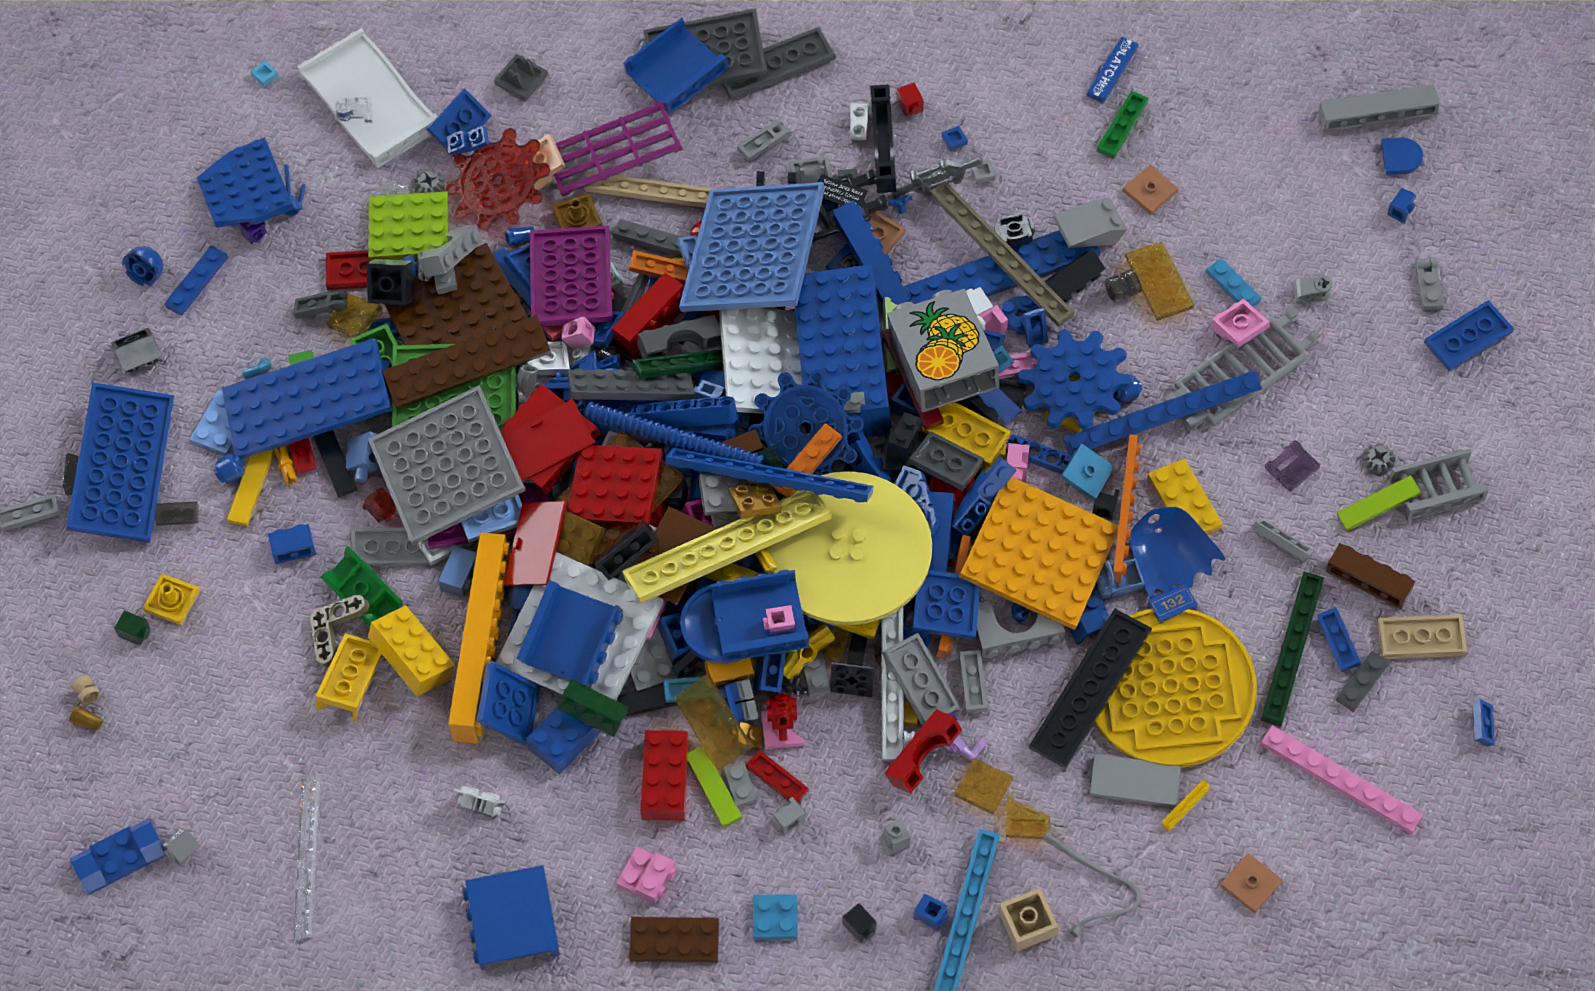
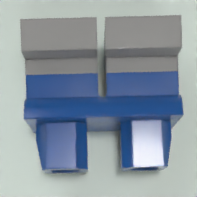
M749 678L723 685L724 688L713 692L715 703L727 701L728 709L718 711L721 723L732 722L735 724L742 721L759 719L755 701L751 699L754 697Z

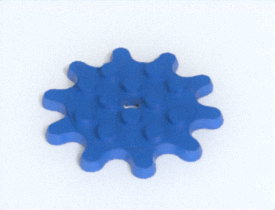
M1066 329L1058 333V344L1055 347L1045 348L1040 344L1032 346L1030 354L1037 361V365L1032 369L1021 370L1017 375V380L1019 383L1030 385L1034 389V392L1026 397L1023 402L1026 410L1033 411L1042 407L1049 411V416L1046 420L1048 427L1058 428L1064 419L1072 417L1077 420L1079 428L1088 430L1093 426L1092 417L1096 411L1103 410L1110 415L1120 412L1121 406L1114 399L1113 395L1118 389L1131 388L1134 383L1130 375L1117 371V366L1127 358V353L1124 349L1103 350L1101 344L1104 338L1099 331H1092L1088 338L1083 341H1075L1071 332ZM1080 375L1078 381L1073 382L1069 380L1070 376Z
M820 370L812 371L809 374L808 381L803 385L795 383L791 374L787 372L781 373L778 376L780 392L777 396L770 397L767 394L760 393L755 397L754 403L764 412V420L760 424L751 425L748 429V432L756 429L759 439L767 444L768 448L764 454L763 465L774 467L776 464H783L788 467L825 423L840 433L842 439L815 469L814 473L819 476L833 473L831 465L833 461L838 459L846 463H853L857 459V453L848 445L847 437L850 433L861 431L864 427V422L862 418L848 416L844 411V405L851 398L850 389L840 387L835 392L826 391L823 386L824 374ZM804 422L811 424V431L808 434L804 433L801 429Z

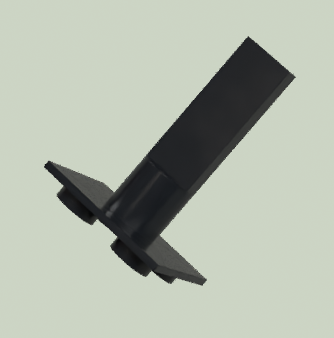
M852 632L847 664L831 663L830 692L872 698L874 668L863 666L868 638Z

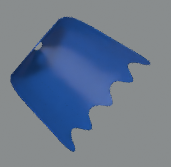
M1178 507L1153 509L1146 513L1131 530V549L1134 558L1137 560L1145 583V589L1150 598L1153 596L1155 589H1160L1163 593H1166L1175 584H1186L1187 587L1191 588L1196 573L1202 572L1212 575L1211 561L1213 559L1225 560L1221 550L1186 511ZM1152 515H1160L1159 520H1157L1156 522H1148V519ZM1161 527L1162 531L1160 533H1156L1155 529Z

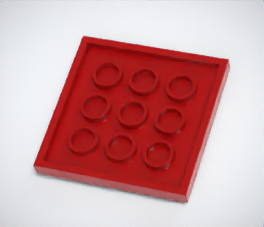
M590 445L579 451L567 512L573 513L594 524L637 526L645 519L650 525L663 454L662 450L656 448Z

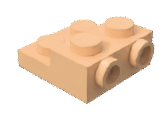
M547 134L517 154L520 161L518 163L519 167L526 175V183L529 187H534L536 190L553 181L552 175L565 167L554 139L550 134Z

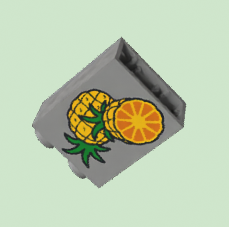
M965 289L955 292L942 290L934 294L930 300L917 304L904 302L896 306L892 312L887 313L889 337L922 413L999 388L998 362Z

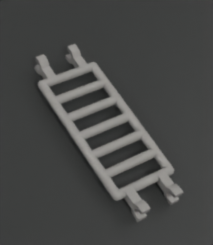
M1295 308L1289 310L1285 316L1277 321L1272 316L1267 317L1266 319L1270 322V326L1299 356L1290 361L1263 333L1255 336L1283 367L1275 372L1246 342L1240 348L1268 376L1260 382L1262 390L1237 398L1230 404L1226 402L1218 405L1222 410L1215 415L1208 409L1200 411L1185 420L1187 424L1184 426V429L1190 434L1198 425L1206 420L1211 425H1214L1306 361L1309 358L1306 350L1319 343L1317 339L1320 337V334L1313 330L1298 343L1284 329L1288 325L1297 322L1296 316L1299 315V312ZM1231 342L1179 378L1174 383L1177 391L1164 397V400L1167 401L1190 393L1191 391L1185 384L1192 379L1201 388L1210 386L1200 375L1208 368L1220 381L1230 379L1215 364L1222 358H1225L1240 375L1249 372L1231 353L1238 347Z

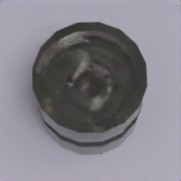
M1133 269L1120 273V277L1114 275L1105 279L1106 291L1114 303L1124 300L1127 295L1132 297L1142 291L1138 275Z

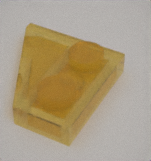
M809 624L807 628L808 635L822 625L812 626ZM836 627L830 629L835 640L821 649L820 652L830 662L840 663L852 632Z
M1007 796L1006 838L1043 839L1046 832L1050 833L1049 815L1036 811L1027 804L1023 805L1013 800L1014 797Z

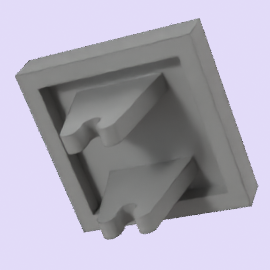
M828 156L789 161L790 172H796L797 184L817 183L821 174L832 178Z

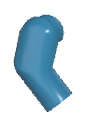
M262 358L259 360V364L243 370L244 378L247 380L268 372L271 369L270 360Z

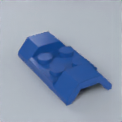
M1095 586L1076 629L1073 630L1068 627L1077 645L1082 643L1088 636L1100 632L1109 618L1106 607Z
M148 818L89 846V849L69 859L87 895H90L165 856L163 853L165 849Z

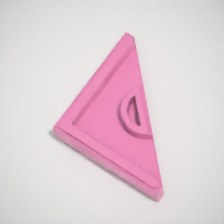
M761 710L765 750L805 746L804 739L791 729H787L788 740L779 741V730H772V722H767V712Z

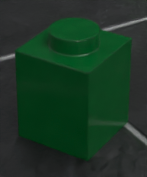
M125 610L114 627L118 637L137 645H141L143 640H146L150 634V626L147 619Z

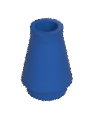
M533 226L509 228V230L505 231V239L508 246L513 245L516 247L530 240V231H535Z

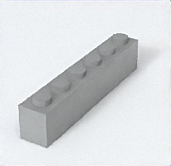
M1421 85L1419 87L1402 88L1381 93H1367L1361 96H1347L1341 99H1327L1320 102L1318 114L1323 131L1325 132L1437 115L1440 101L1435 85Z

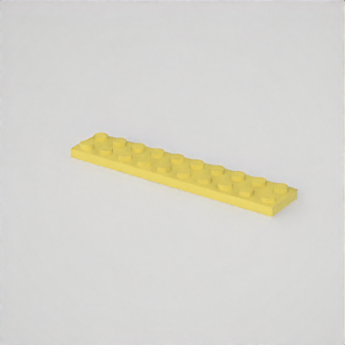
M802 491L779 501L782 506L781 513L741 518L622 571L623 577L640 603H643L832 519L831 512L817 494L810 491Z

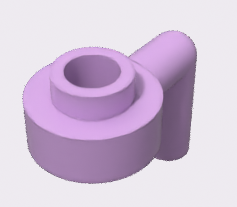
M957 736L950 746L944 747L953 754L955 752L960 753L967 760L973 761L986 746L987 742L980 738L974 747L969 750L965 747V742Z

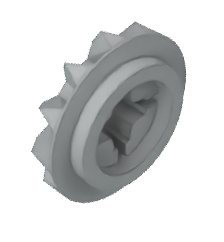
M433 168L431 171L424 169L422 173H417V177L413 179L414 189L417 193L441 192L445 186L444 177L440 171L436 172ZM427 179H430L431 187L426 183Z
M1380 443L1376 445L1370 444L1368 448L1364 449L1362 454L1364 466L1373 473H1386L1395 464L1396 457L1394 452L1387 445L1383 446ZM1376 454H1378V456H1383L1382 461H1380L1379 459L1375 460Z

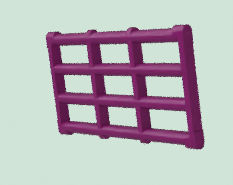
M659 101L652 106L624 117H618L614 121L588 131H582L578 135L555 143L558 150L584 140L587 143V147L561 156L564 164L590 153L593 160L560 173H555L554 177L558 184L560 195L563 197L569 195L570 192L601 180L604 181L606 178L634 167L643 166L642 164L670 153L683 150L665 111L663 102ZM658 111L662 112L663 117L627 130L625 124ZM667 124L669 130L633 144L631 137ZM622 126L624 132L591 145L589 138ZM671 137L675 142L641 157L637 153L640 149ZM623 140H628L629 146L601 157H596L595 151ZM630 153L634 154L635 159L605 171L601 169L600 165ZM597 167L599 173L567 186H562L561 180Z

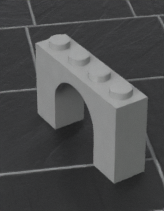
M986 600L978 604L976 639L981 650V657L993 658L1002 653H1016L1021 649H1036L1045 644H1058L1064 641V626L1034 612L1036 623L1032 628L1022 633H1012L1006 631L998 624L991 600Z

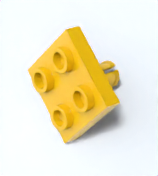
M161 573L142 609L148 614L182 625L200 592V588Z

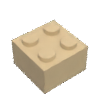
M1041 888L999 904L1000 918L1016 952L1057 936L1058 925Z

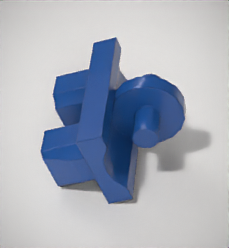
M557 372L556 378H549V383H540V386L543 384L557 396H563V401L571 400L568 378L562 377V372Z

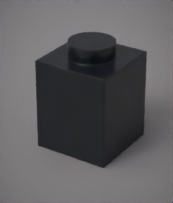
M860 903L842 916V924L859 943L864 939L869 940L876 933L877 921Z

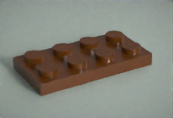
M631 917L629 962L718 963L719 918Z

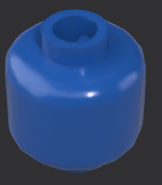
M1130 375L1134 381L1131 388L1118 389L1114 393L1113 397L1118 402L1133 401L1139 397L1142 385L1134 375Z
M227 454L215 463L214 473L221 483L232 484L244 476L245 471L243 467L246 465L239 455L235 457L233 454Z

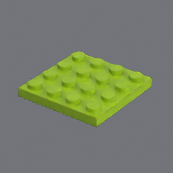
M448 191L369 196V262L374 259L401 260L410 255L414 259H418V253L422 254V250L427 252L429 248H438L448 243L446 237L449 234Z

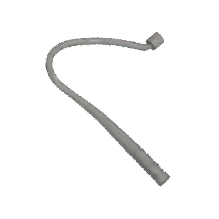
M1046 832L1043 837L1044 841H1047V843L1088 868L1128 885L1136 894V901L1132 906L1118 911L1093 915L1085 918L1078 925H1074L1070 931L1073 937H1078L1082 931L1081 927L1089 921L1124 914L1134 910L1139 905L1141 895L1133 883L1095 865L1080 853Z

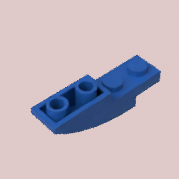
M863 431L850 433L847 437V443L857 453V459L850 463L853 470L874 475L893 483L888 471H882L883 460L881 457L874 456Z
M1001 457L995 461L987 472L983 470L963 498L951 526L961 534L969 536L989 512L992 506L991 501L996 497L998 491L1005 486L1017 470Z

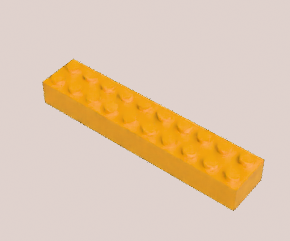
M480 533L448 723L453 742L478 744L479 737L484 734V725L477 722L487 663L492 662V659L496 658L497 647L494 644L500 635V628L497 625L498 621H502L503 609L500 607L501 602H505L506 590L503 589V584L511 554L509 552L510 543H507L506 537L503 534Z

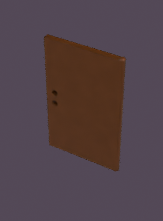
M668 507L655 531L658 535V542L643 553L638 564L718 528ZM689 582L658 597L678 605Z

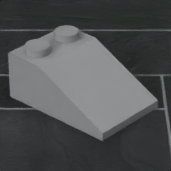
M1110 198L1095 199L1053 216L1069 248L1117 244L1127 230Z

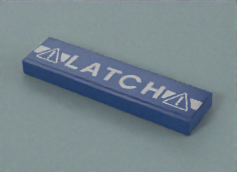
M1121 36L1087 91L1088 97L1102 103L1106 101L1138 49V43Z

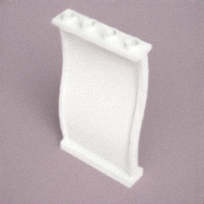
M362 28L352 32L348 37L334 43L333 46L319 52L316 56L298 66L300 78L305 80L321 97L343 128L372 160L377 169L431 136L426 129L438 116L435 113L433 114L419 100L391 62L365 35ZM352 111L353 113L350 114H354L345 119L338 117V112L347 113Z

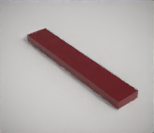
M883 330L882 336L919 418L923 419L924 430L944 424L939 408L921 412L889 337V330Z

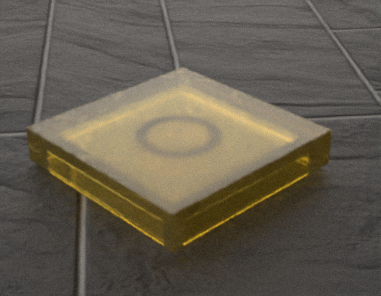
M974 758L955 793V797L994 815L1013 780V776Z

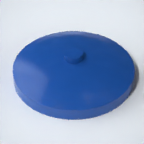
M708 585L698 590L686 602L681 614V631L686 645L695 655L712 663L726 664L740 661L724 662L711 586Z

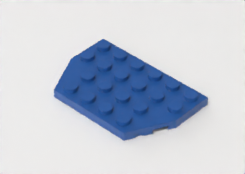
M265 137L229 151L196 177L216 228L239 226L240 222H250L251 225L259 224L294 209Z

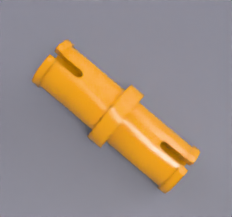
M286 446L279 447L281 452H279L278 448H275L274 453L278 460V469L283 474L285 484L292 486V479L294 484H296L298 479L293 469L294 463L288 455Z

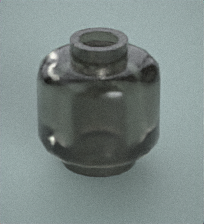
M609 345L607 348L600 347L595 352L599 361L618 354L621 360L620 368L625 364L626 355L620 346Z

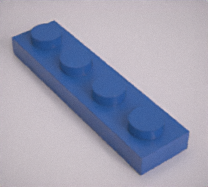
M211 245L164 303L165 307L183 316L228 259L227 253Z

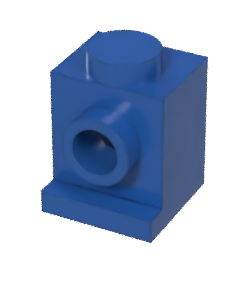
M1401 188L1390 203L1387 215L1405 224L1408 214L1412 213L1416 205L1413 203L1416 195L1412 191Z
M924 893L914 910L913 919L919 920L937 930L939 925L944 926L949 918V914H947L948 905ZM934 913L936 914V917H933L929 914Z

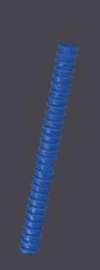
M590 402L585 409L584 416L588 420L591 419L593 422L597 420V423L603 422V425L609 424V427L615 426L616 429L621 428L622 431L627 430L628 433L633 432V434H639L641 437L645 435L647 439L651 437L654 441L657 439L658 442L663 441L664 444L670 443V446L676 445V448L682 447V450L688 449V451L764 464V455L758 456L757 453L752 454L751 451L746 452L745 449L733 448L732 445L728 447L726 443L722 445L719 441L715 443L713 439L709 441V438L703 439V436L697 437L696 434L691 435L690 432L685 433L684 430L679 431L678 428L673 429L665 424L661 426L659 422L655 424L652 420L648 422V419L642 420V417L636 418V415L630 416V413L624 414L623 411L618 412L617 409L612 410L611 407L606 408L604 405L600 407L598 403L594 405V402Z

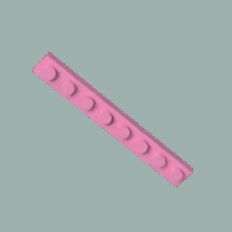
M1273 725L1261 741V746L1411 835L1423 817L1422 813Z

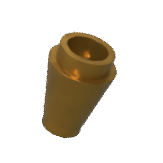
M75 706L71 712L69 722L73 723V726L99 730L103 723V718H100L83 706Z

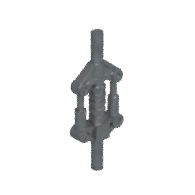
M981 156L964 163L943 159L936 167H929L922 171L913 170L910 172L911 184L896 189L897 192H891V194L895 198L915 191L917 194L922 193L924 196L929 197L930 191L944 182L943 180H946L948 183L960 184L966 172L965 170L983 164Z

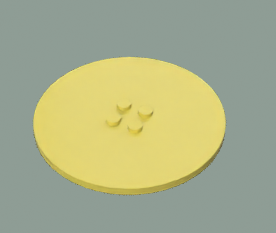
M835 472L821 475L874 486L873 494L868 502L863 503L846 498L837 499L831 495H818L831 512L832 519L767 547L766 549L777 565L774 573H778L781 570H795L802 613L808 617L838 625L864 624L885 618L906 605L916 595L927 577L932 558V538L928 522L920 507L904 490L883 478L860 472Z

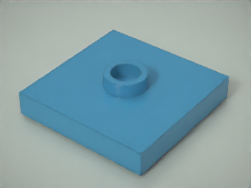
M1081 443L1060 477L1094 501L1109 478L1114 466Z

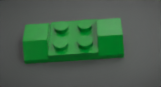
M349 546L345 548L344 557L335 568L322 574L320 577L342 600L354 595H361L369 602L367 613L360 616L369 628L371 622L402 607L403 600ZM359 602V603H358V606L355 607V608L358 609V608H359V605L362 604V603Z

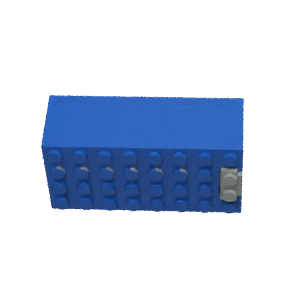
M872 264L805 273L798 304L795 306L802 383L805 384L808 381L809 374L812 371L820 370L824 374L823 386L826 391L835 392L840 387L850 389L851 398L844 405V411L848 416L862 418L864 422L862 431L865 437L886 435L885 428H892L877 291ZM807 423V424H808V428H809V433H810V431H811V424H810V423Z

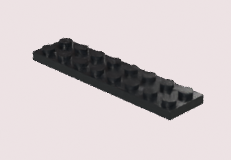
M1114 608L1031 741L1029 749L1067 769L1150 635L1152 628Z

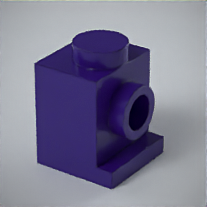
M240 222L241 234L250 244L259 242L267 233L265 222L252 224L249 227L247 224L250 222Z

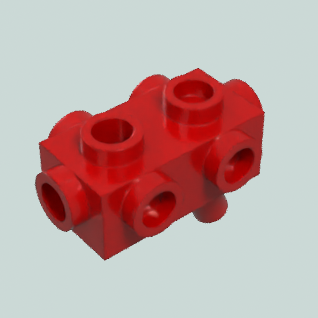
M786 693L770 695V699H766L767 722H772V730H779V741H787V729H794L793 721H797L796 698H792V694Z

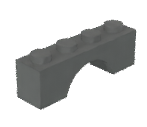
M715 314L639 333L637 346L642 358L665 356L667 348L679 341L692 342L702 350L720 346L722 343L721 327Z

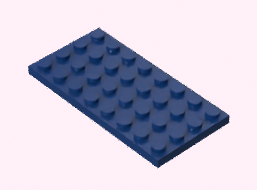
M373 338L222 387L235 457L239 455L244 459L392 411L386 380L382 372L383 365L377 340Z
M92 382L66 526L67 531L150 543L174 395Z

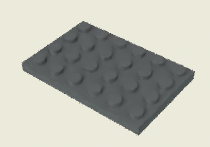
M756 8L684 22L686 29L716 56L721 53L726 57L729 69L707 86L768 75ZM670 25L643 30L645 44L651 42L659 33L669 28Z

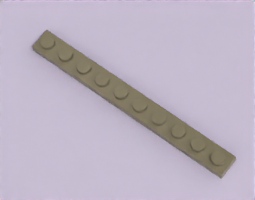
M946 180L930 191V196L1039 308L1044 309L1045 314L1058 327L1074 316V311Z

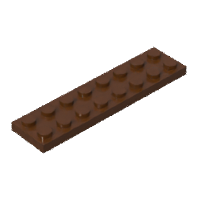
M535 315L382 370L395 407L399 409L551 354V350L538 317Z

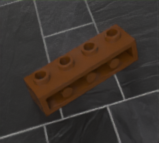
M1341 543L1337 546L1326 568L1327 573L1402 610L1415 584V580L1407 574H1401L1393 570L1389 565L1381 564L1369 555H1363L1355 551L1351 546Z

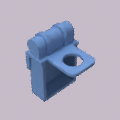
M1136 558L1123 561V563H1127L1126 576L1122 575L1121 584L1114 583V564L1106 561V565H1103L1096 581L1097 591L1101 599H1107L1110 596L1113 599L1124 596L1126 593L1144 589L1145 583Z

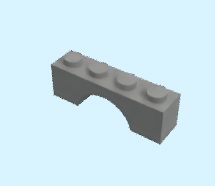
M475 224L455 228L446 235L448 243L427 251L418 259L425 277L447 273L482 243L480 233L477 231Z

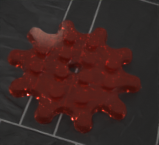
M508 128L503 132L499 141H489L488 146L475 150L472 155H454L452 164L459 169L460 174L457 179L448 181L443 188L444 191H448V195H459L461 198L460 203L453 210V215L458 219H464L471 213H476L478 215L477 227L484 231L488 230L493 220L499 216H504L506 222L510 225L518 224L520 221L518 211L524 203L538 205L542 202V193L536 190L534 186L539 179L550 174V166L547 163H535L533 161L534 156L540 151V142L537 139H531L524 145L516 144V131L513 128ZM496 177H502L499 182L500 184L493 183Z

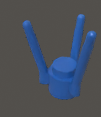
M285 164L286 189L294 209L284 214L293 216L303 209L302 202L306 185H302L298 200L295 196L291 195L288 164Z

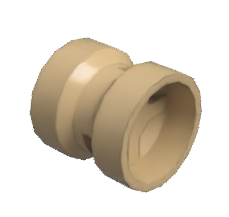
M89 675L77 678L71 685L73 691L79 695L78 699L82 705L91 704L100 697V692L97 687L93 686V680Z

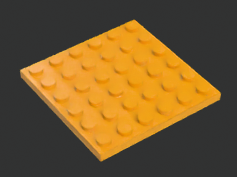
M1011 477L1005 486L998 491L959 577L1075 630L1116 538L1119 525Z

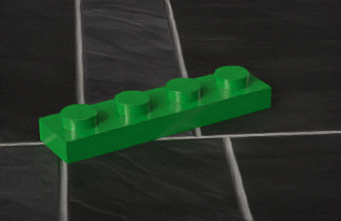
M1134 91L1129 93L1097 147L1098 153L1115 159L1146 107L1148 97Z

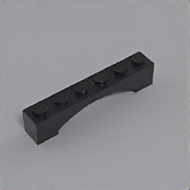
M890 85L870 86L877 193L897 192Z

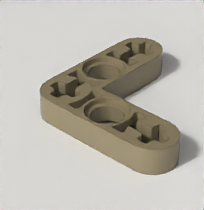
M361 595L351 596L312 612L310 623L317 661L323 666H330L337 651L333 626L367 613L369 602ZM361 602L362 604H360L359 608L356 609L355 607H357L358 603ZM343 607V614L340 617H336V611ZM328 633L327 640L320 642L321 635Z

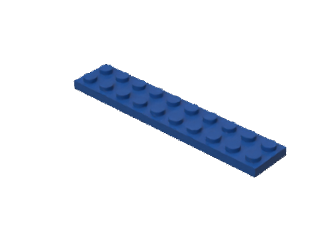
M1060 230L1035 238L1030 243L1011 247L1040 278L1059 271L1084 251L1093 249L1097 256H1100V250L1097 246L1069 248ZM988 255L903 287H907L911 293L912 298L910 302L917 304L930 300L934 294L942 290L955 292L961 289L967 291L972 288L975 290L980 287L985 295L989 297L1018 285Z

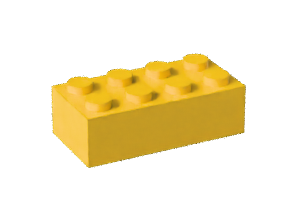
M406 605L371 622L368 638L416 697L452 679L455 664Z

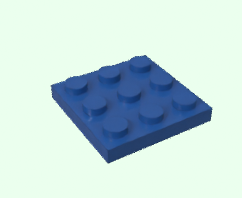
M929 570L923 585L914 598L912 630L975 639L980 586L960 578V574Z
M493 661L487 663L477 722L524 746L527 745L526 738L533 731L540 685Z

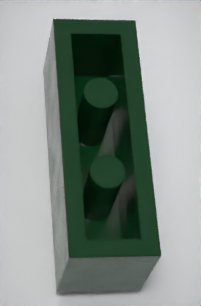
M571 679L556 709L615 737L629 707Z

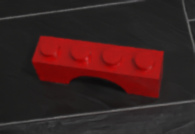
M937 709L932 713L886 770L885 775L892 786L912 794L924 779L920 772L923 758L935 748L950 746L961 733L962 728L954 716Z

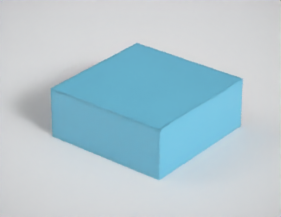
M266 61L250 71L252 77L263 87L279 76L278 72Z

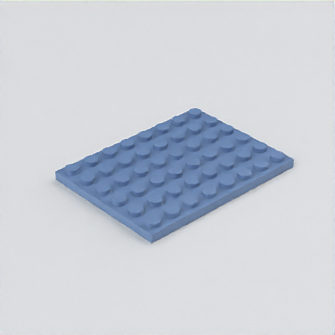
M823 182L711 189L679 305L681 312L797 306L825 190Z

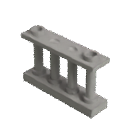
M1459 449L1451 454L1409 465L1401 464L1392 469L1389 478L1391 482L1402 480L1410 475H1420L1429 497L1421 501L1417 498L1409 501L1404 512L1407 521L1486 499L1489 491L1486 484H1475L1466 463L1470 459L1471 449ZM1458 465L1468 488L1463 490L1456 489L1447 467ZM1439 470L1448 490L1447 494L1440 496L1436 494L1428 472Z

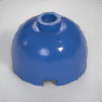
M147 246L133 248L123 257L122 265H125L127 269L125 271L126 275L133 282L141 286L144 283L152 286L163 272L162 258L154 249Z

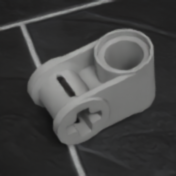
M1328 276L1298 278L1294 280L1292 285L1296 302L1298 304H1305L1329 299L1333 285L1332 280Z

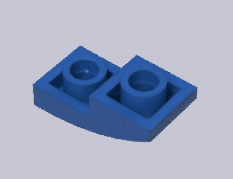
M482 125L469 132L460 130L447 136L448 153L450 155L462 154L488 146L487 128Z

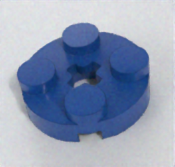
M1028 295L1013 297L1003 303L1002 312L1008 319V331L1012 330L1016 334L1025 335V327L1019 319L1020 316L1016 317V315L1020 312L1027 313L1040 309Z

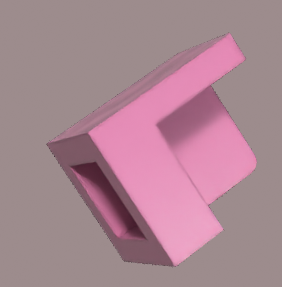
M997 305L979 315L986 323L984 325L986 330L996 333H1002L1007 330L1008 319Z

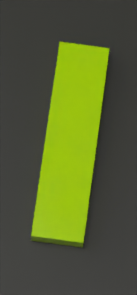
M1410 475L1338 511L1337 516L1345 530L1349 531L1420 496L1421 491Z
M703 745L688 752V764L722 828L742 820V816L705 746Z

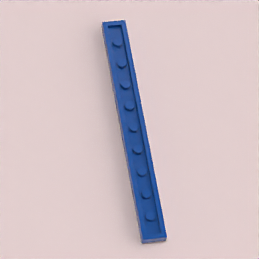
M1253 370L1093 426L1088 430L1073 433L1063 437V441L1068 455L1073 456L1081 443L1092 450L1130 435H1135L1260 391L1262 387L1256 371Z
M673 448L666 456V464L673 465L676 468L684 467L693 469L696 472L705 471L717 476L726 475L739 480L747 479L755 483L773 484L775 487H789L796 491H810L817 495H831L837 499L846 498L858 503L868 502L873 494L874 486L688 450Z

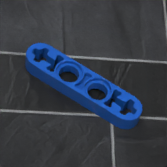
M1011 435L1006 442L1007 454L1009 443L1029 445V449H1036L1038 451L1036 456L1028 455L1029 463L1061 475L1072 458L1071 455L1018 435ZM1054 456L1057 458V462L1049 463L1046 461V458Z

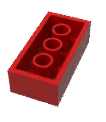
M665 272L612 327L617 347L634 360L641 356L637 346L639 333L645 330L658 329L665 325H672L674 319L679 314L684 313L681 312L679 307L684 285Z
M645 730L640 808L642 820L685 821L689 752L688 731Z

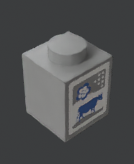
M181 828L162 845L165 849L163 853L171 862L175 860V862L181 863L200 844L187 829Z

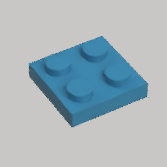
M753 895V940L798 939L797 895Z

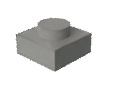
M991 160L983 161V164L971 168L976 184L995 180L996 175Z

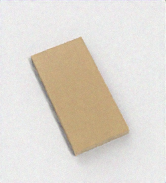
M1462 614L1377 619L1381 656L1384 659L1467 656L1468 654Z

